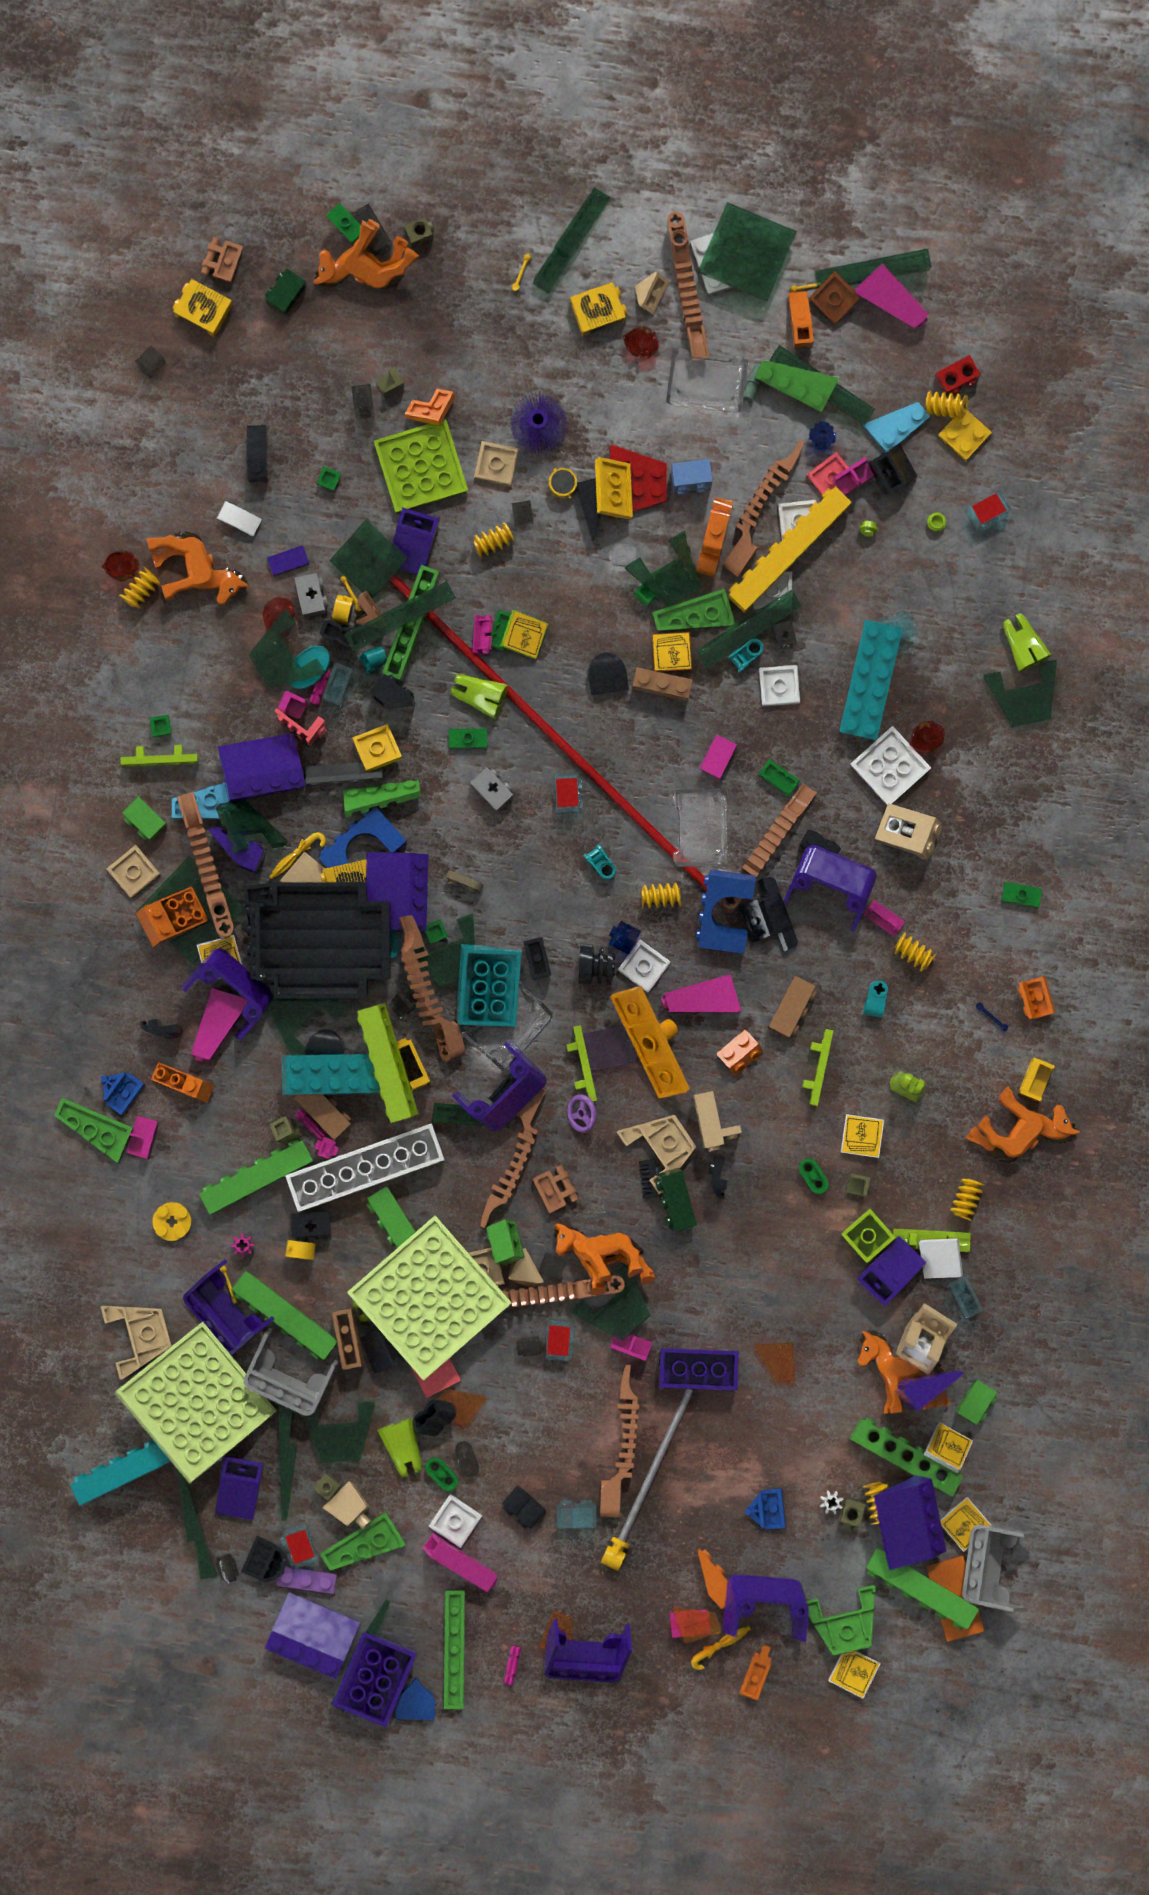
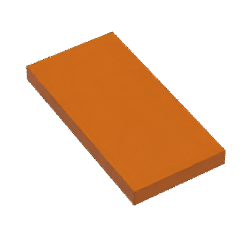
M963 1555L926 1565L929 1579L964 1599L962 1591L966 1564ZM979 1611L968 1629L963 1627L960 1630L952 1625L953 1621L946 1617L943 1620L940 1618L947 1642L984 1632Z

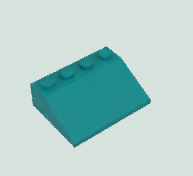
M461 944L456 1021L459 1025L516 1027L522 951L483 945Z

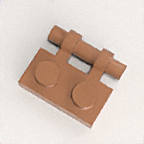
M213 237L211 244L207 248L208 254L206 259L202 262L201 274L208 276L210 269L215 270L213 278L232 283L244 248L241 245L226 240L223 247L218 246L220 239ZM215 253L220 254L217 263L213 262Z
M562 1164L555 1167L558 1175L554 1177L549 1170L533 1178L549 1213L566 1206L564 1201L566 1196H569L571 1202L578 1200L577 1190L575 1186H572L568 1178L569 1174L564 1170ZM560 1180L565 1187L563 1192H560L556 1184Z

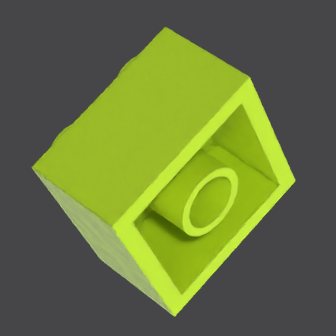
M871 1209L865 1212L841 1234L866 1263L872 1260L896 1238Z

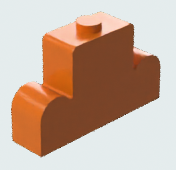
M718 497L714 498L696 573L711 577L715 576L733 501Z

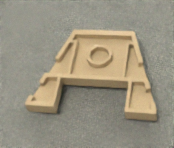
M675 1115L617 1131L625 1146L644 1136L665 1167L660 1173L675 1168L680 1169L696 1148V1145ZM654 1176L649 1181L651 1182L655 1190L658 1192L655 1185V1180H657V1177Z
M101 1306L105 1323L125 1318L135 1358L116 1363L120 1380L172 1346L162 1309Z

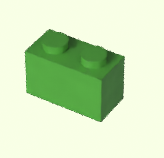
M139 797L122 812L126 816L123 820L131 827L135 825L139 829L137 833L144 840L148 838L152 841L167 826Z
M505 1219L486 1227L488 1232L487 1238L491 1243L493 1251L492 1257L496 1264L508 1265L525 1258L515 1221Z
M975 1379L955 1412L976 1425L978 1422L982 1423L987 1416L986 1409L988 1406L992 1407L997 1399V1396H995L997 1391Z

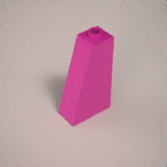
M883 263L855 288V292L913 328L921 327L928 321L929 313Z
M731 974L664 993V998L661 999L664 1010L668 1009L669 1013L741 1012Z
M212 988L191 1052L195 1056L194 1060L204 1063L206 1059L212 1060L242 1016L243 1008L249 1002L248 1000Z
M433 1532L425 1543L423 1550L432 1559L486 1592L496 1585L498 1575L493 1570Z

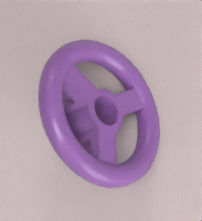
M576 1095L570 1100L567 1115L571 1126L578 1132H589L594 1127L597 1119L594 1103L585 1095ZM580 1100V1108L576 1113H573L575 1103ZM579 1118L583 1120L587 1126H579L576 1123L575 1119Z

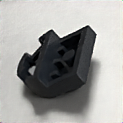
M610 652L597 654L587 669L591 695L629 690L627 672L622 659Z
M159 1019L148 1020V1024L146 1021L140 1022V1027L144 1031L155 1036L174 1039L178 1038V1034H182L181 1026L178 1024L162 1026Z
M326 1029L319 1030L309 1038L305 1055H344L345 1044L336 1032Z
M714 1159V1162H710L708 1174H711V1188L717 1198L724 1200L725 1193H721V1191L726 1190L728 1180L720 1179L723 1160Z
M257 1535L241 1572L261 1582L273 1581L284 1571L286 1565L284 1551L276 1543Z

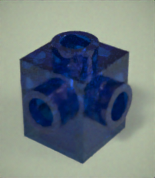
M822 421L819 424L815 423L814 428H810L808 440H812L811 447H815L817 450L830 449L831 443L835 444L836 432H833L834 426H830V423ZM820 433H824L827 435L825 437L820 436Z
M620 921L618 927L613 926L609 934L612 937L609 945L629 955L641 930Z

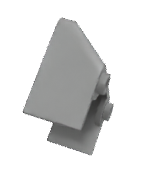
M268 1329L244 1377V1385L247 1389L302 1415H311L316 1410L339 1361L335 1359L327 1376L317 1373L310 1377L307 1384L272 1368L275 1363V1355L271 1350L265 1348L272 1332L271 1329Z
M976 1525L973 1527L970 1534L962 1591L965 1601L1011 1612H1027V1607L1010 1604V1591L1006 1587L998 1585L1004 1547L1014 1548L1017 1546L1020 1537L1037 1538L1038 1534L987 1525Z

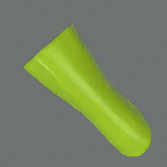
M1021 613L1015 615V620L1020 628L1018 631L1015 630L1009 619L1003 621L1004 632L1019 673L1052 656L1029 621Z
M456 674L454 682L467 687V690L452 686L450 691L452 696L471 705L487 716L497 719L508 691V685L464 674Z
M900 1071L894 1074L890 1080L892 1091L914 1102L923 1099L926 1092V1084L922 1079H917L912 1074Z
M408 1418L397 1422L396 1425L391 1424L377 1430L397 1471L403 1478L409 1476L407 1466L405 1465L407 1462L412 1461L415 1473L422 1471L417 1435L412 1424L413 1418Z

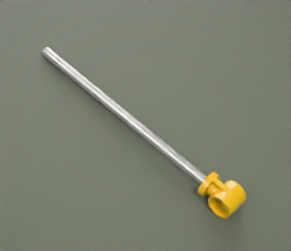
M686 1388L618 1538L612 1537L613 1546L608 1545L600 1562L601 1564L616 1571L619 1570L626 1555L623 1550L624 1548L628 1549L630 1546L629 1543L625 1542L694 1392L693 1390Z

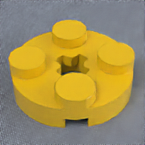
M175 1202L165 1203L158 1207L154 1213L153 1228L156 1234L164 1240H179L191 1229V1215L182 1204ZM171 1216H174V1219L178 1221L173 1227H170V1224L167 1223V1219H170Z

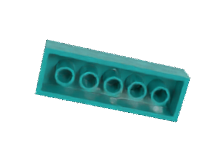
M864 620L839 732L877 740L902 635V627Z
M369 1054L282 1056V1095L380 1094L381 1089L379 1082L375 1079V1069L369 1059Z
M151 1440L143 1444L145 1448L141 1450L137 1447L126 1452L127 1457L123 1459L120 1455L108 1461L109 1466L105 1467L102 1464L91 1469L92 1474L88 1476L85 1472L73 1478L74 1483L70 1484L80 1506L171 1462L156 1442Z

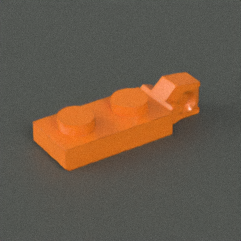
M763 1644L760 1653L755 1652L754 1656H752L739 1694L758 1701L771 1666L772 1658L768 1657L771 1649L770 1646Z

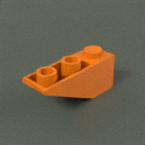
M807 291L788 293L793 349L812 348L814 338Z
M158 1062L151 1078L155 1082L206 1103L215 1086Z
M699 1548L697 1552L708 1595L722 1609L725 1607L728 1580L723 1576L726 1572L719 1564L715 1566L710 1561L713 1557L706 1549L701 1551Z

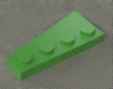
M768 360L762 361L755 375V378L820 412L823 411L840 378Z
M725 589L652 612L657 631L736 625Z
M419 780L343 790L346 818L350 817L353 812L357 811L361 813L369 812V808L375 806L380 808L387 807L393 801L398 804L420 798Z
M61 1098L54 1115L116 1163H119L133 1127L64 1098Z
M387 1512L372 1520L365 1529H358L320 1553L331 1571L406 1546L407 1544Z

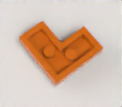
M436 389L429 403L412 400L405 412L406 419L441 425L455 398L454 392Z

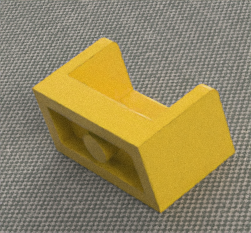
M1035 1057L1032 1058L1018 1094L1041 1102L1043 1099L1041 1097L1055 1066Z

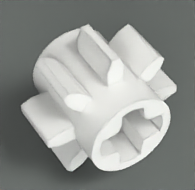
M827 1490L826 1497L820 1496L823 1500L820 1507H826V1514L829 1510L836 1514L837 1508H843L839 1505L843 1498L836 1497L837 1491L832 1495ZM834 1497L836 1505L828 1507L827 1500H831Z

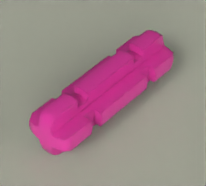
M327 670L321 680L315 684L312 691L313 695L311 694L309 699L311 704L319 705L321 701L320 696L323 695L327 684L326 680L329 679L331 674L330 670Z
M300 1109L295 1114V1117L302 1121V1124L312 1134H315L319 1141H322L323 1137L327 1136V1133L320 1129V1126L310 1116H307L303 1109Z
M512 1646L510 1649L511 1656H509L507 1663V1675L504 1677L505 1684H514V1675H516L519 1662L518 1656L521 1653L520 1647Z

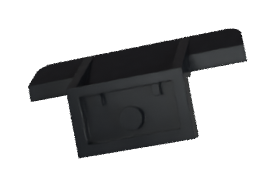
M773 877L758 880L764 898L740 906L752 942L754 943L778 934L784 951L797 946L798 940L776 880Z

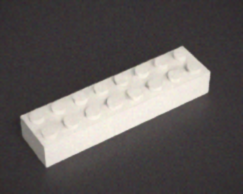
M431 1123L285 1176L297 1211L302 1212L445 1161Z

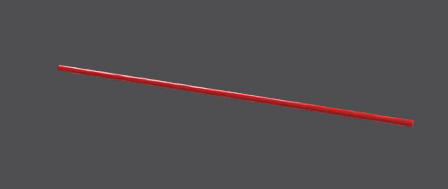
M353 535L348 542L409 600L412 590L358 537ZM429 608L426 618L490 681L508 685L476 653H472L473 650ZM508 685L506 696L707 891V887L704 886L705 876Z

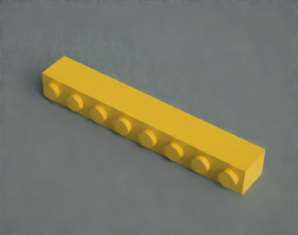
M836 486L832 490L830 488L827 489L821 496L823 499L819 503L815 502L808 509L810 513L806 517L802 515L795 522L797 526L793 530L789 528L782 535L783 540L779 544L775 542L769 549L770 553L766 557L762 556L758 559L754 570L749 569L742 576L744 580L740 584L736 582L729 589L731 593L728 598L744 613L850 507L852 502Z

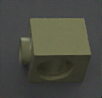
M425 217L404 226L412 248L433 240L432 233L435 232L431 221L427 223ZM422 228L425 230V233L417 235L415 231Z
M284 1116L270 1124L274 1137L279 1143L287 1145L302 1137L296 1119Z
M326 1472L313 1489L326 1500H329L341 1483Z
M845 1498L839 1519L840 1522H843L842 1526L854 1529V1526L859 1527L866 1505ZM850 1509L857 1511V1516L853 1520L847 1518V1512Z

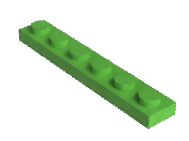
M445 1590L444 1709H464L465 1590Z

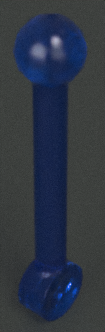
M981 1002L976 1004V1009L982 1010L1001 1027L1002 1031L1008 1030V1025L1001 1023L984 1008Z

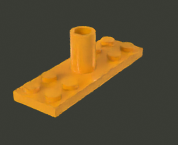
M642 986L612 994L610 998L658 1098L687 1092L690 1088L668 1043L669 1040L677 1035V1025L670 1019H666L659 1024Z

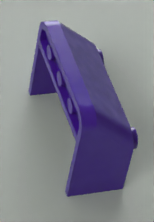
M809 845L801 857L783 902H788L793 888L807 890L811 887L813 880L849 895L846 902L847 908L851 912L856 913L851 931L854 932L875 884L876 872L870 867L817 845Z
M216 948L204 959L180 988L186 992L198 978L205 984H212L219 977L224 979L249 1001L242 1011L243 1017L247 1022L235 1034L241 1041L261 1018L271 1002V990L261 981L251 979L247 969L226 950Z
M511 1040L506 1041L503 1045L516 1057L510 1066V1072L516 1081L491 1106L483 1100H476L471 1103L460 1091L452 1095L474 1119L492 1131H499L504 1128L547 1083L545 1074Z
M225 1259L195 1283L183 1295V1300L200 1323L204 1322L228 1353L232 1355L269 1325L274 1318L272 1316L263 1323L261 1318L256 1315L246 1317L239 1307L233 1303L230 1296L223 1289L226 1285V1277L220 1269L227 1263Z
M734 1574L728 1579L723 1633L737 1637L739 1617H749L752 1615L755 1609V1602L790 1605V1616L793 1619L791 1638L806 1642L809 1608L802 1584L798 1580Z
M553 1619L546 1642L545 1676L550 1679L608 1683L620 1680L632 1653L630 1624L625 1625L622 1635L609 1634L602 1643L567 1640L566 1633L558 1629V1620Z

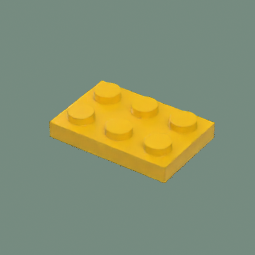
M602 457L596 458L597 513L628 520L633 517L630 464Z

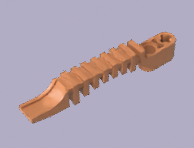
M674 211L667 218V230L692 361L708 360L710 357L704 325H702L703 318L699 307V300L697 299V290H695L696 284L693 281L694 273L692 271V261H690L685 219L680 212ZM676 238H682L684 242L678 244L674 240Z
M801 439L789 457L783 460H776L774 465L770 466L768 469L769 474L766 473L763 478L764 482L761 481L758 487L759 490L755 491L754 498H751L749 501L750 506H747L744 510L745 514L741 515L739 519L741 524L738 522L735 530L741 533L742 537L722 567L739 577L758 548L752 544L749 530L752 529L754 531L757 525L751 518L755 521L759 518V513L754 509L760 512L763 504L758 501L765 504L768 496L772 495L773 488L777 490L781 482L784 484L787 482L789 476L786 474L789 475L793 469L804 443Z
M802 783L784 810L781 811L779 818H776L773 826L769 828L768 833L760 841L757 849L755 848L752 856L748 858L746 865L744 864L740 871L741 874L755 875L757 879L758 875L763 871L764 865L766 866L770 857L774 855L775 849H778L780 842H783L785 836L789 834L796 821L799 820L817 794L816 791ZM725 897L721 900L720 907L723 912L731 914L736 911L744 898ZM730 900L733 901V904H730V905H727V904H726V903L729 902Z
M194 792L177 796L216 933L221 938H229L233 934V923L224 894L221 891V884L218 882V874L215 872L216 867L213 865V857L210 855L211 850L208 847L207 837L205 838V829L202 827L203 822ZM222 906L225 912L222 915H216L214 908ZM223 924H225L226 927H230V929H228V933L224 934V931L219 930L222 928Z
M412 915L400 917L399 920L404 932V944L400 950L403 955L401 960L405 962L406 966H404V969L409 974L407 979L411 980L410 988L414 990L413 998L417 999L418 1002L416 1007L420 1009V1012H418L419 1016L427 1019L422 1021L423 1026H433L439 1052L444 1061L462 1057L465 1054V1046L458 1024L454 1021L449 1022L441 1017L440 1012L443 1011V1007L433 1008L432 1005L438 1003L437 998L429 999V995L434 994V990H427L426 986L431 985V981L423 980V977L429 976V972L420 971V968L428 966V962L417 961L418 958L428 956V951L414 952L415 949L424 947L418 926Z
M544 1088L516 1115L521 1118L525 1129L523 1134L519 1132L517 1137L525 1140L524 1144L518 1142L516 1145L523 1152L522 1154L515 1152L513 1155L519 1159L518 1164L513 1161L510 1163V1166L514 1167L515 1171L512 1172L508 1169L505 1171L506 1175L512 1177L511 1180L508 1181L502 1177L499 1179V1182L508 1186L507 1190L493 1184L492 1189L503 1194L504 1197L501 1199L490 1194L480 1226L483 1228L486 1227L491 1212L497 1206L506 1204L508 1198H511L513 1194L511 1193L512 1188L515 1189V1181L519 1179L520 1175L518 1174L524 1168L522 1166L523 1162L527 1161L526 1155L530 1153V1146L535 1142L532 1134L537 1135L538 1130L532 1128L530 1123L545 1095L546 1089Z
M612 1276L611 1282L605 1281V1292L597 1295L592 1294V1279L576 1281L575 1283L567 1282L564 1285L560 1283L556 1284V1286L547 1285L546 1287L538 1286L537 1288L530 1287L525 1290L521 1288L518 1291L512 1289L508 1292H502L512 1303L507 1308H516L517 1306L525 1307L526 1305L533 1306L547 1302H563L565 1300L571 1301L574 1299L617 1294L623 1290L624 1280L619 1276ZM613 1280H615V1283H619L616 1290L610 1286Z
M627 1364L622 1376L620 1399H632V1404L617 1403V1408L631 1409V1413H620L621 1419H630V1423H622V1428L630 1429L629 1433L622 1432V1438H629L628 1442H621V1448H628V1451L619 1452V1458H625V1462L615 1461V1466L619 1467V1472L610 1480H601L600 1517H620L621 1480L624 1477L632 1478V1472L627 1471L634 1468L632 1458H635L633 1448L636 1445L634 1439H636L635 1429H637V1423L635 1422L638 1419L636 1411L639 1409V1404H637L638 1397L633 1394L629 1386L631 1365Z

